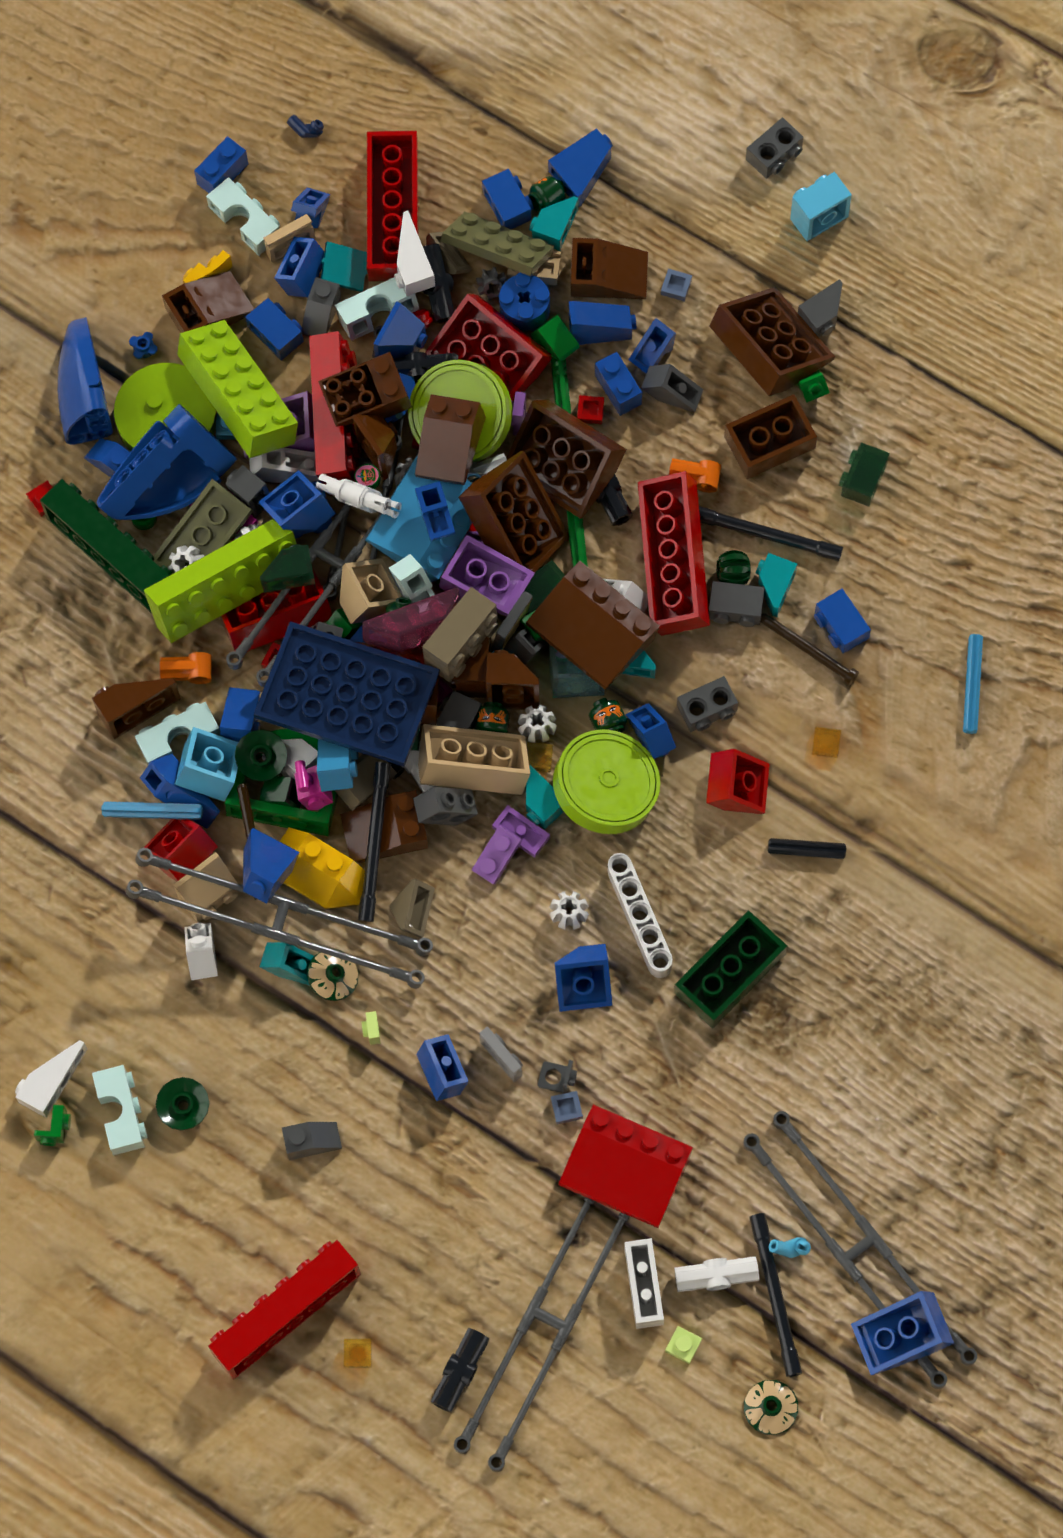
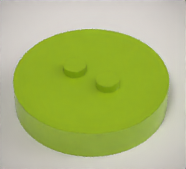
M466 360L442 362L422 375L411 393L410 402L412 408L408 409L409 425L417 443L420 445L424 415L430 396L433 394L480 402L486 419L472 463L481 461L493 454L505 440L512 421L510 394L501 378L488 367Z
M176 363L152 364L132 374L121 386L114 404V418L119 436L130 451H132L156 421H161L168 427L163 420L178 404L183 406L214 435L217 411L184 365Z
M593 730L579 735L566 746L554 769L553 788L562 810L576 824L596 833L619 834L635 828L648 816L659 796L660 775L652 755L637 740L618 731Z

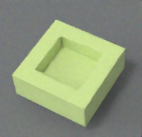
M376 1011L366 1012V1021H361L363 1037H369L370 1045L381 1044Z
M677 1326L665 1352L690 1364L702 1338Z

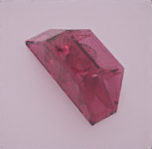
M456 587L364 621V642L375 649L397 656L423 648L422 646L459 602V589Z

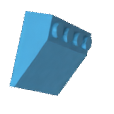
M416 456L390 498L401 503V510L391 507V510L400 513L399 516L392 518L381 513L365 541L395 562H399L411 554L423 567L432 583L440 578L472 524L458 498L472 483L469 480H466L465 485L440 481L456 534L430 542L418 505L415 488L438 481L415 476L418 458Z

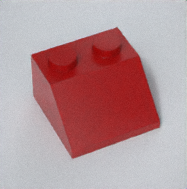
M737 749L711 753L706 803L724 811L765 814L770 764Z
M171 819L144 846V848L150 849L153 855L171 860V863L190 869L196 868L213 855V852L218 847L200 825L188 819ZM161 869L176 882L187 875L171 869Z

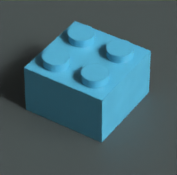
M835 172L828 176L822 175L813 185L808 188H800L795 192L792 197L790 220L808 242L849 217L852 194Z
M193 727L183 747L175 785L225 802L235 783L238 769L235 751L239 742Z

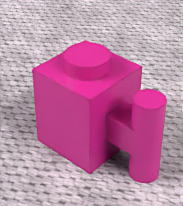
M296 761V773L294 775L298 801L309 811L319 810L333 803L332 791H321L317 775V765L306 769L305 761Z

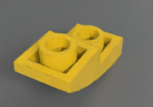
M222 250L218 256L215 255L210 259L207 268L198 263L194 268H190L185 273L183 284L228 272L233 267L231 256Z

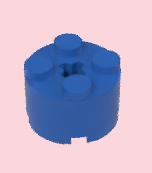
M521 272L518 273L516 276L508 279L501 287L499 293L500 313L522 332L535 331L546 323L549 318L550 292L548 287L540 278L534 275L528 276Z

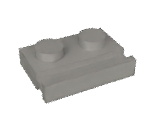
M487 1026L479 1033L480 1043L511 1080L516 1082L522 1077V1062L514 1053L511 1054L506 1049V1044L497 1033L494 1034Z

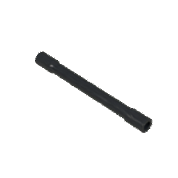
M699 506L700 523L711 526L716 525L815 553L824 558L840 561L843 546L809 539Z
M375 762L374 791L358 921L374 922L375 894L386 794L390 779V763Z
M765 1213L750 1216L749 1219L759 1251L781 1346V1356L786 1377L798 1376L802 1374V1369L792 1337L774 1255L769 1251L770 1232Z

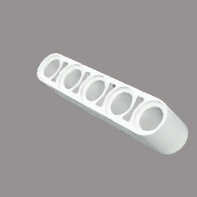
M623 853L614 854L608 860L609 879L649 972L656 978H664L669 975L672 969L673 959L630 858ZM623 864L627 869L624 872L618 873L613 870V866ZM627 887H632L637 893L633 896H626L622 891ZM636 911H643L647 917L643 920H637L633 917V914ZM654 935L657 941L653 944H647L643 940L644 936ZM658 958H662L668 964L664 968H657L653 962Z

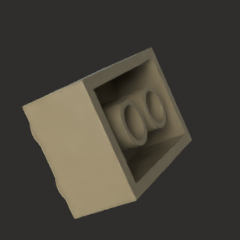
M470 587L422 646L424 664L440 669L439 675L448 682L454 676L459 677L465 670V663L470 656L474 658L481 650L483 640L486 637L490 638L498 628L497 605Z

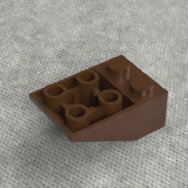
M573 238L571 297L646 299L648 252L597 238Z
M231 271L184 283L162 295L165 309L180 333L225 320L231 326L254 310V307Z
M390 352L318 381L336 427L353 424L352 417L356 415H382L383 418H387L412 408Z

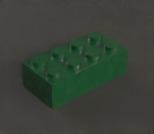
M748 910L675 984L674 993L713 1029L786 955L788 946Z

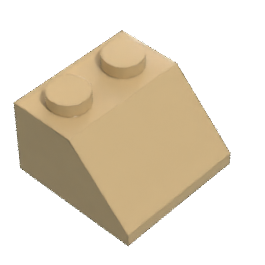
M383 559L345 563L342 566L339 602L350 624L385 619L387 605L396 601L397 598H401L402 595Z
M216 852L193 869L238 884ZM185 875L174 884L179 900L215 912L223 903H231L238 896L237 893L239 892L190 875ZM188 910L198 923L203 919L206 921L211 918Z

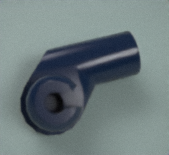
M292 115L287 120V124L301 138H317L323 133L324 125L320 120L311 121V124H304L296 115Z

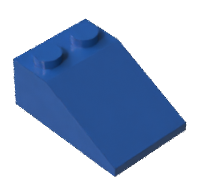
M920 1291L851 1324L870 1375H875L931 1355L954 1344L934 1292Z

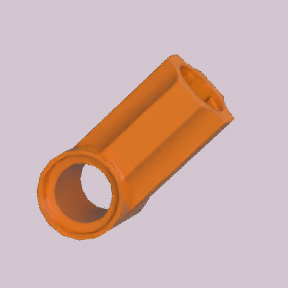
M672 458L669 475L686 471L697 481V490L714 493L718 488L722 466L712 460H702L697 463Z
M194 652L189 654L188 657H160V679L188 680L193 684H207L211 682L212 656L209 653Z

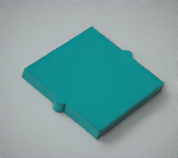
M327 241L324 258L321 260V264H323L321 279L340 284V287L362 292L365 275L367 274V252Z

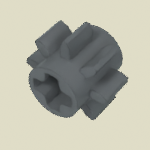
M496 267L487 271L483 269L481 278H476L477 285H479V294L483 295L485 293L488 300L499 297L501 287L506 280L505 273L498 274Z

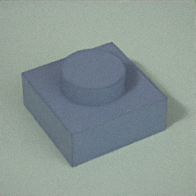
M668 269L661 288V295L685 302L692 282V275Z
M577 1091L551 1096L557 1125L583 1119Z

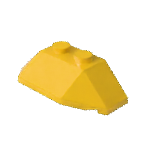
M289 827L279 842L300 853L292 873L284 881V884L324 909L360 905L365 870L354 860L312 834Z

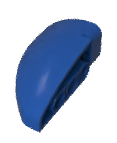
M87 317L76 319L69 323L64 336L58 366L57 391L60 419L65 442L70 445L102 439L113 433Z
M178 404L163 420L168 427L161 421H156L118 467L99 495L96 503L108 516L116 520L145 519L168 514L195 502L211 479L220 484L222 481L220 477L238 459L195 417Z

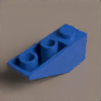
M171 753L151 761L140 777L151 793L164 803L201 804L203 816L200 820L193 821L206 829L209 828L220 813V810L208 796L175 785L180 764L177 758Z

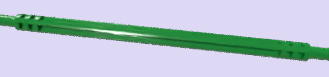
M553 356L550 361L555 404L571 414L566 358L560 362ZM567 511L572 568L579 561L588 567L583 518L580 519Z

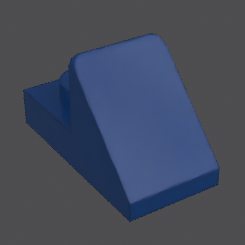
M306 188L293 201L291 211L296 212L295 220L307 214L312 221L311 225L313 228H318L329 202L330 194Z
M655 318L628 360L647 374L649 366L657 365L665 353L673 350L676 333Z

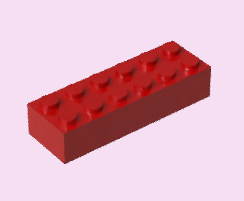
M417 131L367 132L368 281L375 282L387 281L394 278V274L398 273L397 258L403 212L409 211L419 236Z
M339 331L309 336L316 476L319 478L321 474H326L337 480L349 479L355 482L354 473L360 467L358 458H361L362 452L360 445L357 443L354 424L336 427L318 381L356 366V355L354 351L350 350L348 341L343 339Z
M686 471L639 481L638 494L649 617L660 625L657 633L661 636L710 626L697 481Z
M338 1240L334 1243L329 1241L318 1250L319 1255L312 1261L307 1259L296 1268L298 1272L290 1279L287 1276L275 1285L276 1290L269 1296L266 1294L262 1295L254 1302L253 1305L255 1307L247 1314L245 1312L240 1313L233 1319V1326L225 1332L223 1329L218 1331L210 1339L212 1342L208 1345L210 1351L233 1380L361 1275L357 1262Z

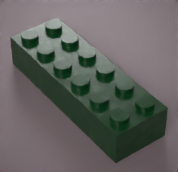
M61 479L40 499L47 520L152 614L144 590L172 575V572L164 565L161 567L154 562V556L147 549L141 550L135 545L137 543L136 540L128 532L123 534L118 530V524L110 516L104 517L99 512L100 508L91 499L86 501L81 496L82 492L75 484L70 483L68 485Z

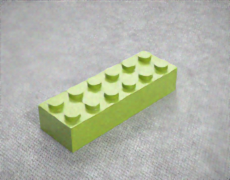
M225 320L180 333L178 357L249 458L295 444L298 427L297 420Z
M272 519L146 588L144 593L157 628L170 643H173L292 577L299 568L298 564L302 559L293 531L283 530Z

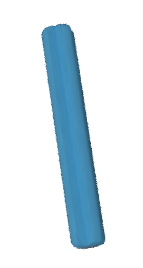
M971 634L968 639L963 732L966 734H976L978 730L983 636L980 634Z
M105 801L101 807L104 817L200 820L203 816L201 804Z

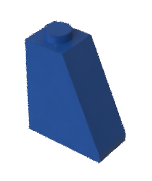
M597 128L548 160V172L552 177L563 182L569 198L573 196L579 198V207L582 206L611 159L612 142L606 134L602 135Z
M569 301V328L579 345L631 340L632 330H637L635 315H630L629 306Z
M252 828L243 850V892L267 904L292 873L300 852Z

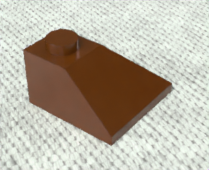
M356 415L352 417L358 444L371 463L378 468L382 479H388L397 449L395 436L398 433L391 422L387 423L382 415Z

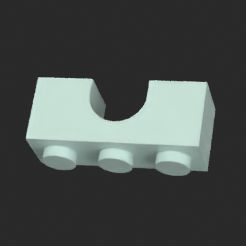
M228 177L206 196L208 207L224 223L234 216L248 218V222L240 228L241 238L260 256L266 250L263 237L278 230L280 223L273 215L268 216L263 211V207L257 199L248 197L245 188L239 182L234 183Z
M394 277L335 304V309L339 322L350 340L353 341L374 331L371 317L379 311L391 312L396 301L404 305L412 313L419 310L416 295L406 296L404 289L398 288Z
M409 554L389 567V570L404 597L410 599L411 603L418 606L420 611L419 623L431 636L448 616V612L432 591L431 587L433 585L423 567Z
M205 701L201 704L194 703L186 708L185 712L179 715L172 714L162 720V723L154 727H144L139 731V734L135 735V739L149 765L151 761L171 754L170 743L173 738L182 734L189 735L193 727L219 736L220 729Z
M124 1065L92 1073L100 1103L116 1102L122 1106L121 1116L113 1122L104 1124L113 1156L144 1148L143 1139L148 1137L144 1122L139 1123L137 1113H141V1107L138 1097L133 1098L131 1088L135 1087L132 1072H127Z

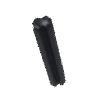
M770 838L768 841V853L844 859L846 856V844Z

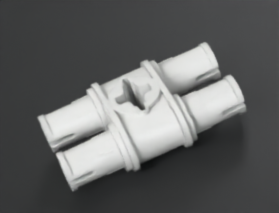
M321 474L318 478L327 484L317 482L316 488L335 495V498L340 502L369 513H376L378 511L392 518H397L400 514L391 510V507L401 510V503L383 497L380 491L349 479L337 480L326 474Z

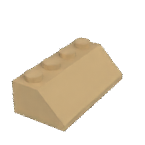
M423 724L418 760L420 784L522 795L530 776L525 735Z

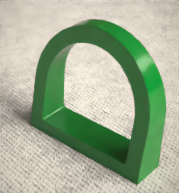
M289 729L271 731L278 735L281 740L303 739L318 751L317 738ZM258 754L256 759L258 760L263 754ZM237 769L235 783L226 798L225 810L226 816L243 819L237 786L244 783L246 785L248 777L244 776L239 769ZM333 790V803L324 806L318 812L250 799L254 822L283 828L290 827L308 833L329 836L338 794Z

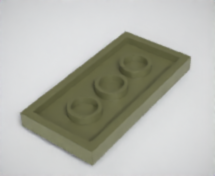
M467 212L459 216L442 233L441 238L443 243L528 276H532L553 255L554 250L553 245L545 243L541 239L529 237L518 230H511L497 222L488 221L474 213Z
M211 479L155 553L154 562L160 567L164 565L168 568L172 563V560L168 559L170 554H176L177 548L186 545L188 548L189 546L198 548L200 550L199 555L203 554L206 556L231 542L254 510L217 481Z

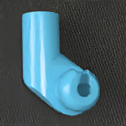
M802 1237L785 1242L773 1239L769 1243L770 1252L788 1258L807 1255L811 1249L810 1243Z

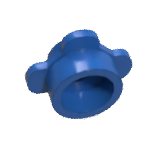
M145 332L139 337L132 336L129 339V344L133 346V355L136 359L148 358L158 351L157 346L153 343V334L150 332Z

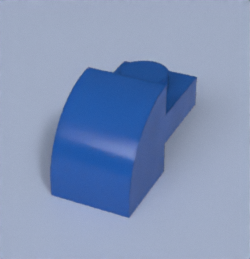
M440 481L415 488L418 505L430 542L455 535L456 532Z

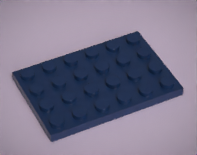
M290 621L255 709L254 718L405 767L439 677L440 669Z

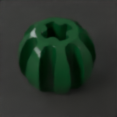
M737 550L722 553L716 564L718 581L741 585L747 584L751 574V564L747 554Z

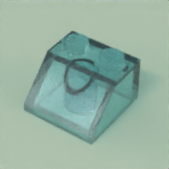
M548 643L552 698L605 695L604 688Z

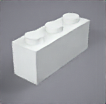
M652 1238L624 1242L636 1329L661 1326L664 1324V1316Z

